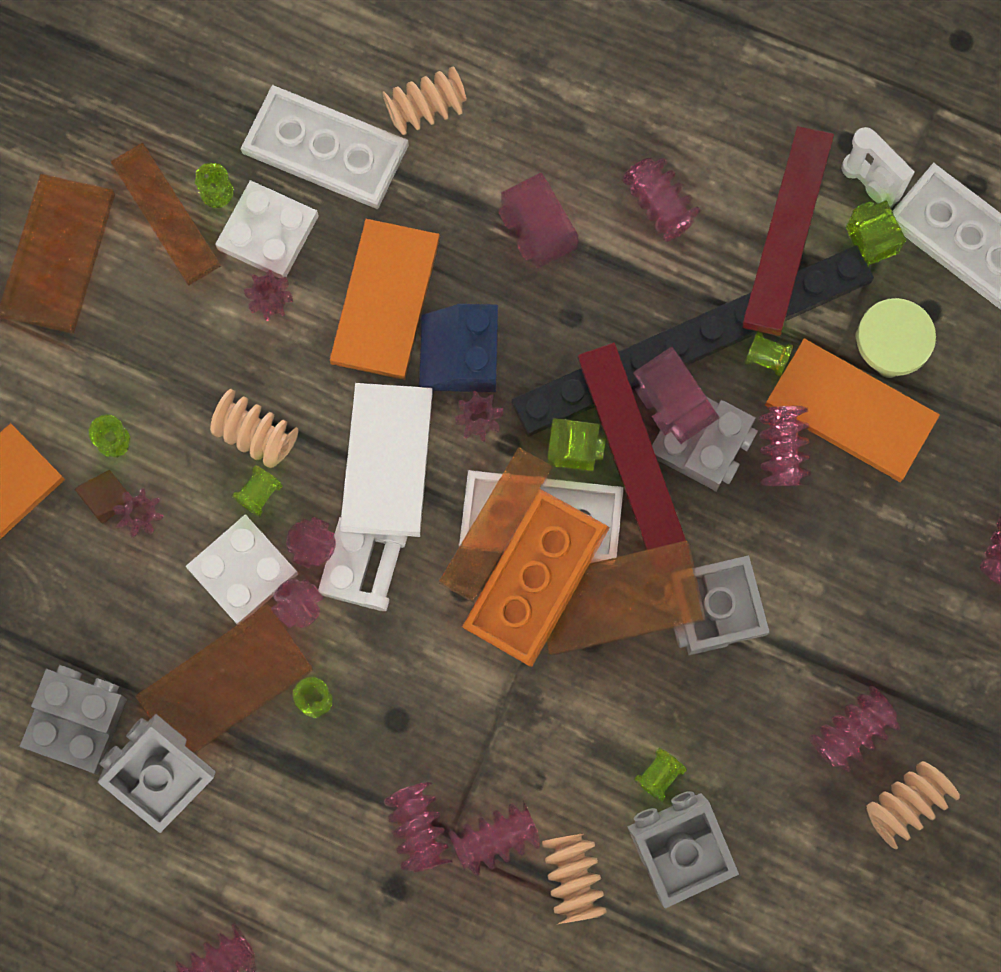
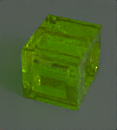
M887 200L876 205L873 202H867L858 206L852 211V215L846 225V230L854 246H858L868 266L899 254L906 242V238Z
M553 418L547 465L593 471L595 460L603 461L606 437L598 436L600 424Z

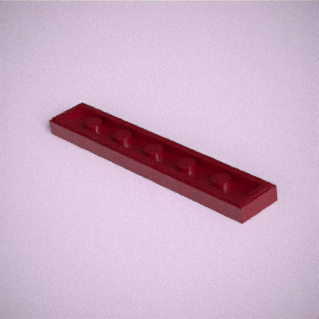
M797 126L743 321V328L781 336L833 143V133Z
M615 342L579 354L577 358L655 576L658 577L694 564Z

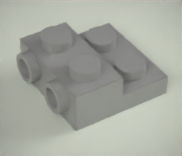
M685 386L652 447L658 461L717 492L722 481L730 484L740 464L734 461V458L739 449L748 451L758 430L752 428V425L756 418L723 400L717 403Z
M749 555L671 573L669 578L670 585L664 586L667 605L669 609L677 608L680 620L679 624H674L679 648L687 647L688 655L727 647L731 643L765 636L770 633Z
M59 665L57 672L46 669L31 705L34 708V712L20 747L98 775L101 767L100 762L106 755L127 699L117 694L119 686L96 678L94 685L80 681L82 673Z
M155 714L148 722L141 718L134 724L126 736L130 741L122 750L115 745L100 762L104 769L97 783L161 833L214 778L216 771L185 746L187 740L185 737Z
M691 791L681 793L671 800L673 806L660 812L655 808L644 810L634 817L635 823L628 826L641 861L648 871L664 908L670 907L739 875L711 805L702 793L698 795Z

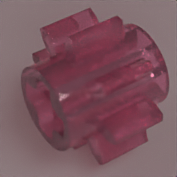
M268 270L267 275L261 277L253 274L252 279L254 283L252 288L244 289L246 298L253 300L248 305L250 312L253 314L260 310L266 321H269L271 315L277 313L284 316L283 307L285 302H293L292 293L284 291L289 285L287 278L283 277L277 280L274 278L272 270ZM268 291H274L273 294H270L269 300H263V297H267Z
M473 391V398L468 402L464 400L458 401L459 408L464 414L457 415L455 423L456 425H466L464 431L466 439L474 434L479 435L481 441L485 442L486 434L490 430L499 433L500 426L494 419L503 416V408L493 409L494 395L491 394L485 399L479 397L478 393ZM482 411L486 412V420L483 418H479L476 422L472 420V413L479 415Z
M142 488L138 496L133 498L130 493L125 491L122 494V498L126 505L114 506L112 510L117 514H121L122 520L117 524L116 528L120 529L126 526L131 529V538H135L140 529H144L147 534L151 535L154 529L150 522L152 520L160 521L164 516L155 512L154 506L160 501L159 497L153 500L145 497V488ZM132 505L137 509L141 507L146 509L147 512L143 516L145 522L140 518L134 520L130 518L129 514L133 510Z
M315 517L311 521L303 518L301 522H297L291 527L287 535L286 545L288 552L295 554L293 562L307 568L311 564L319 567L321 563L331 558L335 550L336 540L334 533L327 530L329 523Z
M290 579L282 583L275 591L274 599L278 604L273 606L271 610L281 623L284 622L288 628H291L294 624L299 628H303L312 624L320 615L321 610L316 603L321 601L323 596L314 584H310L307 579H303L301 582L297 579Z

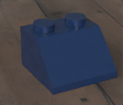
M456 304L422 315L419 387L433 388V391L496 392L498 305Z

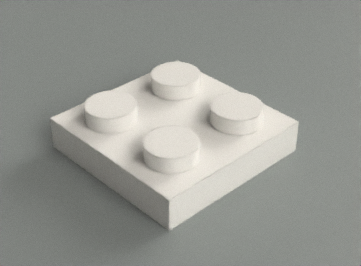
M250 180L215 245L217 250L285 280L319 215L317 210Z
M246 514L186 565L187 569L238 626L298 575L294 567Z

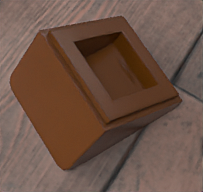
M110 470L82 483L74 489L102 524L133 501V498Z

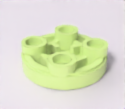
M899 298L886 299L873 305L864 314L855 334L857 346L863 359L886 378L906 375L918 370L931 356L936 343L935 327L927 312L914 302Z

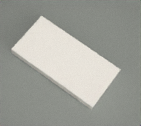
M272 85L241 147L242 154L378 209L409 144L407 139Z
M933 163L889 214L885 222L1001 310V213Z
M355 383L340 524L341 532L420 537L433 388Z
M468 470L459 549L503 554L538 490L542 489L610 527L591 564L615 566L624 487Z

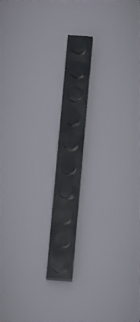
M857 245L798 271L785 321L872 283L874 276ZM751 292L619 351L618 353L631 389L634 390L761 333L743 328V321ZM578 369L512 399V405L528 437L595 407L582 369Z

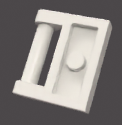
M867 127L860 128L853 137L851 154L847 155L842 163V172L848 178H858L866 186L868 195L875 202L882 203L889 210L900 201L914 171L875 131ZM867 153L874 158L872 165L865 160Z
M339 517L318 594L379 611H387L390 599L386 596L400 547H405L408 536L341 532V517ZM376 541L385 544L372 592L366 593L362 592L361 589Z

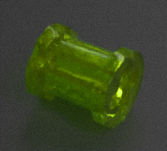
M205 163L201 165L196 171L195 185L200 192L202 201L212 208H221L227 205L233 197V186L230 180H228L229 175L226 169L218 163ZM214 183V184L217 185L218 187L214 188V187H213L212 185H210V184Z
M757 331L745 364H759L775 371V375L781 377L794 345L789 343L785 346L763 338V333Z
M101 415L95 418L89 427L91 442L104 456L118 458L129 450L131 436L128 430L124 428L122 422L115 416ZM109 431L116 437L111 442L104 436Z
M254 465L251 469L253 472L252 476L240 492L235 491L231 497L249 512L260 517L263 513L261 508L275 490L280 491L283 485L269 472Z
M316 677L302 679L297 683L293 692L295 705L308 717L318 718L322 714L327 713L332 706L333 697L329 692L328 686ZM314 688H317V692L323 699L321 702L314 701L312 707H309V703L304 698L305 693L312 694Z
M658 748L655 752L657 757L644 774H638L634 780L652 797L663 802L666 798L665 791L679 774L684 775L687 769L667 751Z

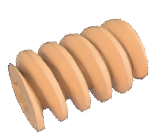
M454 66L449 68L448 79L441 71L436 72L434 84L427 76L422 77L420 82L421 90L411 81L407 83V95L398 86L393 88V100L385 92H382L392 122L402 135L406 134L407 122H410L416 130H419L421 117L423 116L430 125H433L434 112L438 111L444 120L448 119V107L452 106L458 115L462 114V102L466 101V95L459 74Z
M229 389L216 406L211 421V433L216 437L223 436L224 441L230 445L237 443L239 451L244 453L250 451L251 458L255 460L263 458V463L266 467H275L288 455L294 446L298 435V428L295 427L287 435L285 433L287 421L281 420L275 427L272 426L274 419L272 412L267 413L260 419V405L256 404L248 412L246 410L248 398L243 396L235 404L233 403L235 391Z
M922 761L916 765L917 774L909 771L904 775L905 784L898 781L892 784L891 790L893 795L888 792L881 793L879 795L881 805L875 802H870L867 805V812L874 828L885 842L894 849H898L894 839L896 834L907 841L911 838L906 828L908 824L918 830L923 829L919 819L921 814L930 820L936 818L931 807L933 804L943 810L948 808L944 798L945 794H948L955 800L960 799V794L951 781L941 771Z
M584 834L542 841L543 847L555 850L554 853L545 858L546 864L558 866V869L548 874V880L561 882L560 886L551 891V897L564 899V902L554 907V913L567 916L565 920L558 924L597 918L607 913L605 907L593 905V902L603 897L604 894L603 891L590 888V885L599 881L601 877L600 874L589 873L587 870L597 864L598 860L594 857L585 856L584 852L595 847V843L583 840L582 835Z

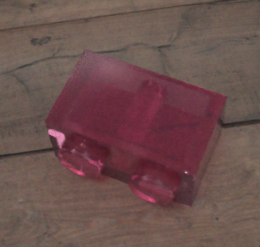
M542 172L501 192V207L498 208L499 214L508 229L514 227L520 239L516 240L525 260L532 259L537 269L577 249L578 234Z
M672 346L633 372L641 387L636 389L637 394L648 409L654 406L658 413L652 416L665 436L672 432L680 444L720 418Z

